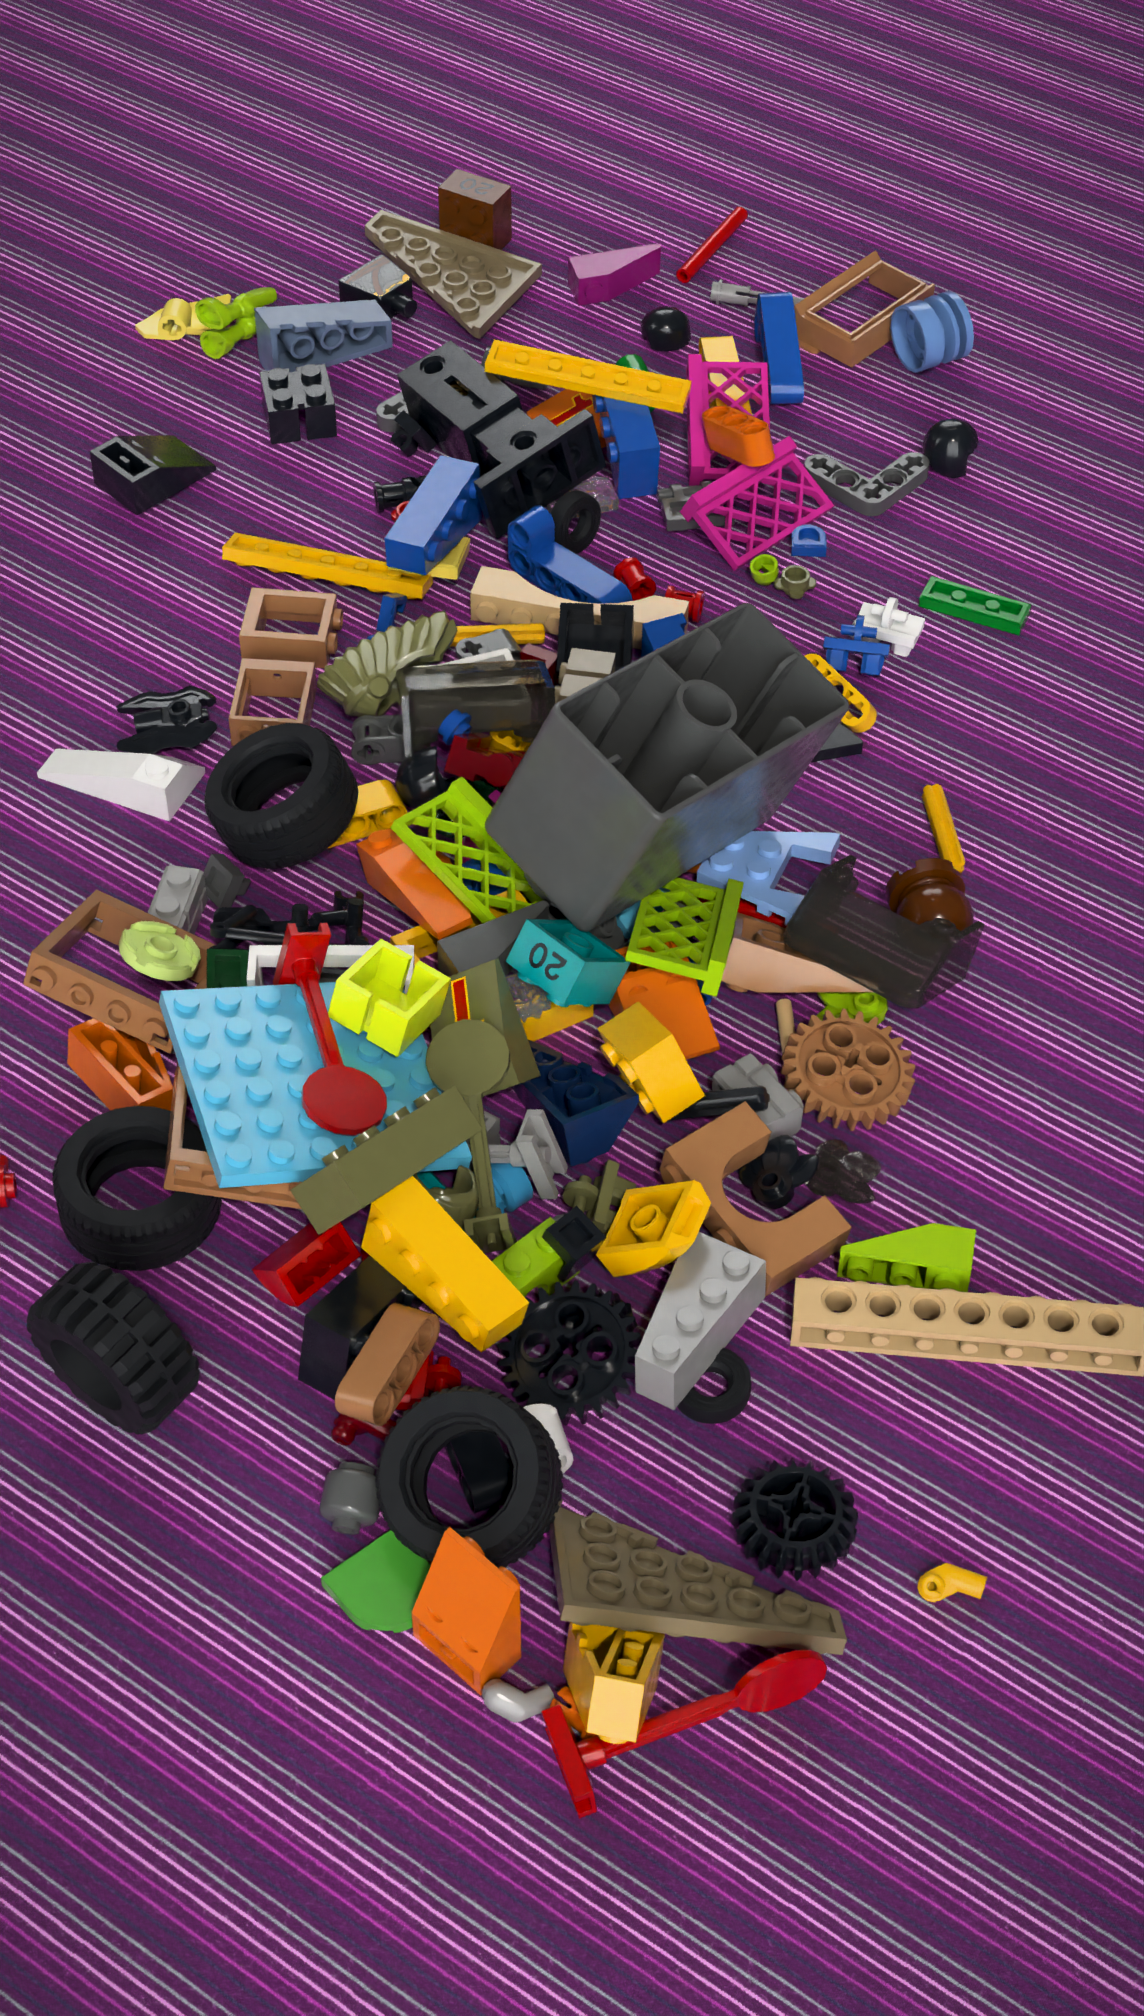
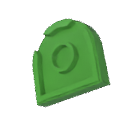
M391 1530L321 1577L323 1588L357 1626L368 1631L371 1629L379 1631L393 1630V1633H400L413 1627L412 1610L430 1568V1564L426 1559L401 1543L402 1541L398 1540Z

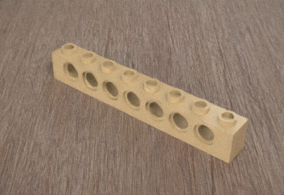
M819 1277L795 1278L790 1346L1144 1377V1307L1125 1303L1113 1305L1090 1303L1086 1300L1046 1299L1041 1296H1008L995 1292H961L950 1288L937 1290L914 1288L909 1285L869 1284L864 1281H831Z

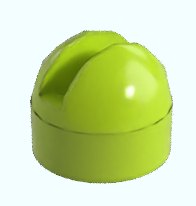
M762 554L751 561L750 571L754 581L757 584L767 586L778 578L779 567L774 556Z

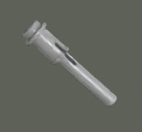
M720 279L719 282L713 281L710 300L716 301V305H719L720 302L748 307L749 303L757 304V298L750 296L758 297V293L767 292L753 291L751 286L723 283V279ZM793 297L794 305L804 298Z

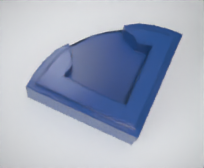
M399 593L383 595L377 631L385 632L389 626H396L394 623L395 615L397 612L403 613L407 602L406 595Z

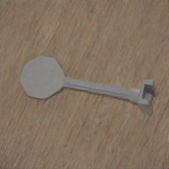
M527 1109L516 1141L512 1142L511 1145H489L491 1163H511L513 1167H527L540 1198L557 1199L559 1192L554 1183L553 1175L554 1173H566L568 1165L544 1110Z

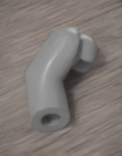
M492 1679L486 1682L482 1690V1697L486 1707L495 1714L514 1723L524 1721L550 1708V1704L553 1698H555L548 1684L524 1693L501 1679Z

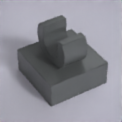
M211 854L204 870L207 896L218 908L231 907L236 895L246 894L251 880L244 878L245 876L240 872V869L224 854Z

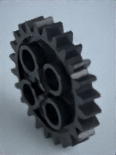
M574 1280L570 1292H564L560 1282H556L555 1294L550 1296L540 1287L538 1288L540 1301L534 1303L526 1298L529 1301V1305L522 1325L505 1336L511 1341L498 1344L500 1353L507 1356V1358L498 1362L501 1371L509 1373L503 1381L507 1389L516 1388L512 1395L517 1403L528 1399L526 1406L543 1403L555 1407L563 1426H567L571 1414H577L582 1425L586 1424L587 1411L593 1410L601 1419L604 1417L602 1409L604 1403L607 1402L616 1409L619 1407L615 1396L617 1392L626 1395L632 1393L630 1386L625 1380L626 1378L635 1379V1367L631 1364L635 1363V1354L638 1349L634 1347L639 1346L642 1341L640 1333L632 1332L638 1326L634 1316L625 1317L628 1309L624 1302L613 1306L615 1298L610 1290L601 1298H598L599 1291L594 1283L590 1285L586 1293H583L578 1280ZM578 1315L584 1317L583 1323L576 1329H566L563 1327L564 1322L571 1316ZM596 1327L602 1328L600 1332L592 1333ZM538 1344L550 1346L547 1354L541 1358L529 1356L532 1348ZM600 1347H609L613 1350L610 1357L604 1361H594L591 1359L594 1351ZM567 1348H570L574 1352L578 1351V1354L574 1357H571L569 1354H564L563 1352ZM549 1372L547 1377L543 1379L539 1377L541 1373ZM572 1375L578 1377L577 1384L570 1390H560L557 1388L558 1382L565 1376Z

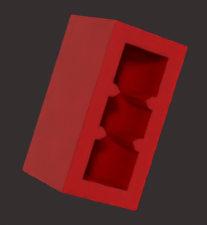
M310 1222L251 1270L263 1286L277 1299L289 1306L298 1307L360 1257L361 1254L341 1222L318 1235Z

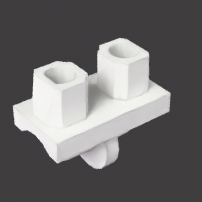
M894 597L888 599L886 606L864 602L859 615L865 616L864 626L878 629L876 639L862 637V641L879 643L882 640L892 643L891 650L894 654L907 657L924 628L925 618L898 610V599Z

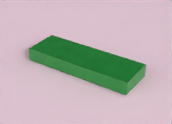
M931 576L920 595L918 606L1019 636L1030 615L1032 605Z

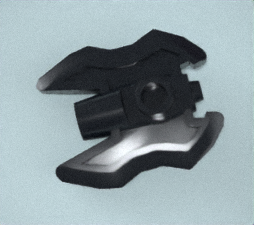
M189 685L176 692H145L118 704L116 708L119 713L134 714L137 734L118 741L117 749L131 753L153 754L167 747H195L208 739L217 729L215 722L207 721L209 720L208 708H203V706H213L216 703V697L207 690Z

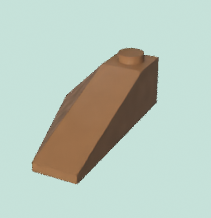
M737 912L727 962L721 982H725L728 988L737 992H747L750 990L757 993L886 991L888 986L887 971L844 953H835L832 957L826 954V951L819 946V942L809 938L805 939V941L797 942L784 936L786 928Z

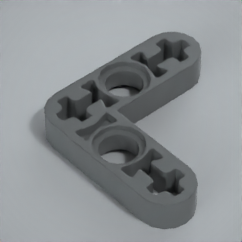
M909 452L899 457L871 479L824 454H814L807 457L804 467L825 494L863 515L878 516L927 480L930 461L924 454ZM887 482H895V483H898V484H900V485H898V486H891V485H887V484H885V483H887ZM840 483H848V484H851V485H853V486L843 487V486H839L838 484H840Z

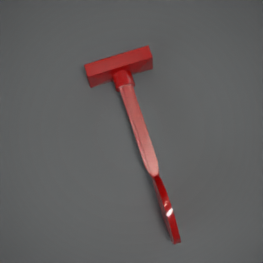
M287 923L273 978V985L297 984L301 987L324 1068H320L309 1075L303 1085L301 1092L302 1106L308 1117L323 1129L343 1135L354 1136L362 1134L374 1125L376 1127L380 1125L387 1110V1097L381 1085L370 1075L355 1068L346 1067L343 1064L319 985L322 967L331 938L328 923H320L317 932H298L296 923Z
M794 1650L776 1655L759 1663L744 1674L733 1690L723 1694L708 1696L645 1720L636 1743L627 1741L623 1744H612L601 1740L597 1735L577 1741L560 1704L541 1711L546 1724L545 1730L578 1818L580 1819L598 1812L589 1770L606 1764V1759L717 1718L736 1707L753 1713L767 1712L791 1704L814 1690L825 1678L828 1668L821 1654L813 1650Z

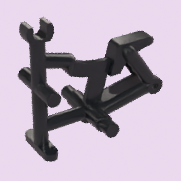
M336 891L334 893V910L313 913L311 918H308L307 905L294 904L290 921H271L263 909L256 908L253 905L218 908L214 912L213 923L210 925V935L215 938L225 939L209 949L248 950L236 948L246 940L262 942L265 945H282L287 923H296L298 932L318 931L320 923H328L329 927L345 925V944L329 943V945H370L368 938L364 937L362 932L364 894L361 891H356V897L346 898L342 896L341 891Z

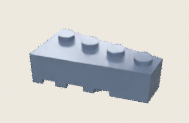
M376 300L254 308L259 362L265 371L274 368H289L290 372H294L296 367L308 364H325L326 367L393 347L392 320Z

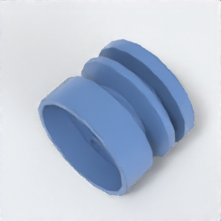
M948 290L938 295L927 297L924 301L916 300L896 307L891 316V337L896 354L901 363L911 372L917 373L938 366L940 363L945 364L964 358L970 354L973 348L974 331L970 313L964 301L955 292Z

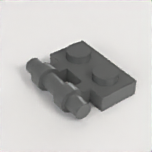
M710 480L700 481L699 485L682 487L679 483L670 484L669 488L657 489V501L661 503V512L667 531L701 528L694 519L687 522L680 513V510L691 495L711 484ZM715 513L707 515L714 526H725V516ZM732 518V525H734L735 519Z

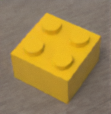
M639 1001L597 1028L605 1042L600 1046L603 1055L612 1067L617 1065L621 1072L619 1077L639 1095L640 1102L638 1105L646 1115L653 1112L665 1123L705 1096L673 1034Z

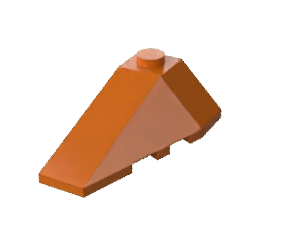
M391 828L375 831L367 839L356 844L367 883L435 938L441 940L473 924L469 909ZM436 851V856L442 862L452 864L448 856L440 851Z

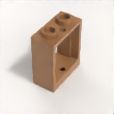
M252 587L239 633L241 659L315 662V668H325V665L329 663L330 654L337 653L338 634L336 630H342L343 609L337 608V595L335 593ZM267 619L320 623L318 635L264 631Z
M242 658L229 714L232 746H235L249 735L270 726L285 723L310 726L317 692L315 662ZM251 697L301 698L297 719L247 716Z

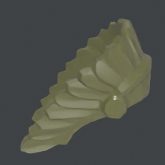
M444 610L435 612L430 617L421 615L415 622L408 620L401 628L389 626L385 632L377 631L370 640L361 639L357 647H347L343 656L334 658V664L325 665V672L318 676L317 687L342 705L345 714L348 716H383L391 706L400 703L404 672L442 662L444 653L456 636V623L454 619L449 620Z

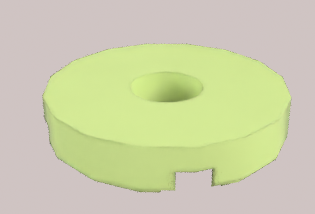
M140 921L131 924L129 930L125 929L119 941V953L125 962L136 971L155 979L182 981L190 978L197 970L201 959L200 949L191 937L185 935L183 939L175 934L177 929L168 924L155 921Z

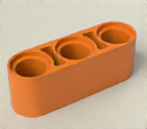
M726 405L715 406L702 413L707 442L711 450L750 467L763 466L775 459L769 424Z

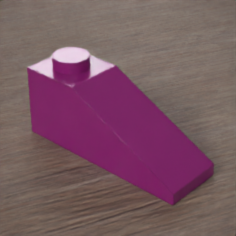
M659 243L568 257V285L578 306L609 301L660 273L661 246Z

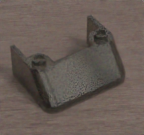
M539 660L411 666L396 670L400 734L404 756H412V749L422 750L431 747V743L439 739L438 729L441 723L456 709L462 714L467 712L472 716L469 723L472 726L470 733L513 730L514 735L521 737L523 742L532 743L552 707L555 705V686L546 664Z
M849 855L820 871L788 921L783 935V941L789 947L895 1004L907 1008H919L965 979L985 924L977 921L960 931L956 929L954 923L943 918H934L933 921H926L920 925L906 919L856 892L859 882L853 876L852 871L857 858Z

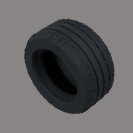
M285 723L259 730L239 741L226 752L209 776L204 798L205 810L216 831L238 860L254 867L266 869L292 867L322 853L345 831L355 812L358 799V784L349 765L328 734L312 726ZM304 782L286 800L270 808L259 810L275 793L292 784Z
M131 1106L114 1109L98 1115L82 1125L62 1146L61 1151L56 1157L52 1173L54 1195L62 1229L70 1244L79 1253L83 1254L84 1257L100 1265L103 1264L118 1270L144 1271L161 1268L182 1259L194 1251L213 1230L214 1224L220 1215L221 1197L175 1191L173 1195L162 1203L141 1210H117L103 1205L94 1197L100 1185L115 1173L133 1167H159L165 1169L171 1111L150 1106ZM185 1118L182 1148L207 1152L200 1129L191 1120Z
M456 1386L452 1389H442L441 1392L436 1391L430 1397L425 1396L421 1398L419 1403L416 1401L412 1405V1409H407L403 1412L404 1415L397 1419L396 1426H392L389 1430V1436L385 1437V1446L381 1447L379 1452L381 1456L377 1460L379 1469H376L375 1474L377 1477L375 1485L378 1489L376 1493L377 1500L380 1501L378 1505L380 1510L383 1511L384 1520L388 1522L387 1526L394 1532L395 1537L402 1541L401 1543L413 1553L430 1562L433 1561L447 1528L432 1513L426 1494L429 1469L437 1453L452 1439L469 1432H492L498 1435L508 1447L514 1465L512 1489L504 1506L487 1522L469 1529L453 1530L463 1538L468 1536L475 1540L482 1548L485 1557L497 1568L500 1566L507 1567L509 1563L517 1562L518 1558H524L529 1550L532 1551L536 1547L535 1544L541 1542L544 1538L543 1534L550 1530L549 1526L555 1520L554 1514L558 1512L560 1507L558 1503L561 1501L562 1494H560V1491L563 1489V1483L561 1482L563 1472L560 1469L562 1465L561 1460L558 1459L559 1453L555 1448L553 1439L549 1437V1432L543 1427L541 1422L521 1405L503 1394L487 1388H472L471 1386H464L463 1388Z

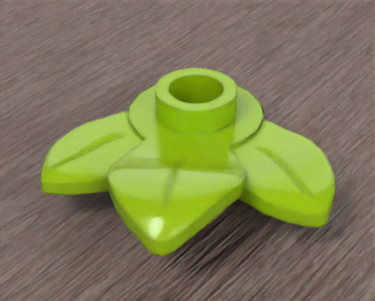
M817 992L818 997L827 1005L816 1015L821 1021L826 1010H829L835 1018H839L842 1009H846L849 1018L855 1019L856 1014L862 1011L864 1022L869 1023L871 1019L877 1017V1025H879L885 1019L888 1011L887 999L879 992Z

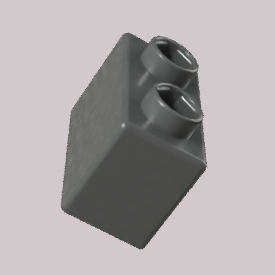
M750 603L740 604L557 702L552 707L488 815L485 829L491 838L521 868L525 874L526 881L536 895L546 900L549 905L558 908L580 931H592L767 822L777 811L848 711V700L754 605Z

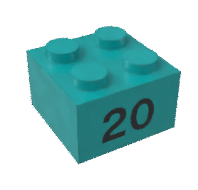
M526 919L506 959L508 964L518 970L517 976L520 979L542 988L547 992V999L561 1007L578 1004L590 1007L592 1004H610L631 963L625 961L622 955L590 932H582L577 929L569 920Z

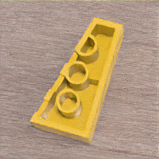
M411 1176L371 1203L361 1248L454 1328L465 1341L470 1342L482 1353L522 1325L529 1301L414 1176Z

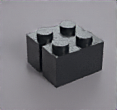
M308 364L296 367L294 372H290L289 368H274L259 372L262 405L271 445L301 441L299 410L305 409L307 440L337 437L335 402L325 364Z
M560 603L556 668L558 686H561L559 684L561 663H568L571 648L616 653L615 671L632 663L634 605L601 604V625H594L593 604Z

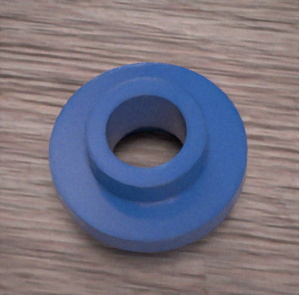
M458 709L452 711L438 729V733L443 736L442 741L446 745H450L454 735L470 733L472 726L469 723L472 716L467 712L462 714Z

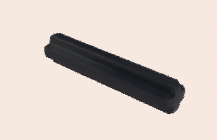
M763 1086L703 1092L705 1094L703 1098L668 1121L721 1116L745 1101L754 1112L765 1111L768 1109L770 1094L767 1093L766 1087Z

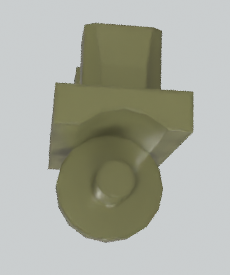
M609 1159L605 1163L603 1175L596 1177L593 1184H591L592 1179L589 1176L582 1175L579 1181L569 1182L565 1186L562 1196L564 1202L572 1207V1209L577 1206L583 1213L586 1210L585 1215L605 1236L617 1214L616 1211L609 1209L610 1204L620 1207L625 1191L636 1188L635 1183L617 1176L619 1163Z

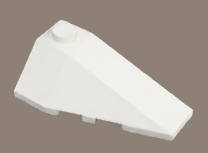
M55 749L38 770L37 775L40 779L170 821L206 772L205 767L170 756Z

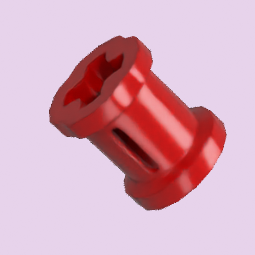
M626 558L615 567L613 577L627 586L633 601L654 595L656 584L651 577L645 575L644 566L637 558Z
M669 585L665 597L689 601L688 617L692 618L693 622L698 623L704 607L705 592L698 590L697 593L676 590L674 586Z

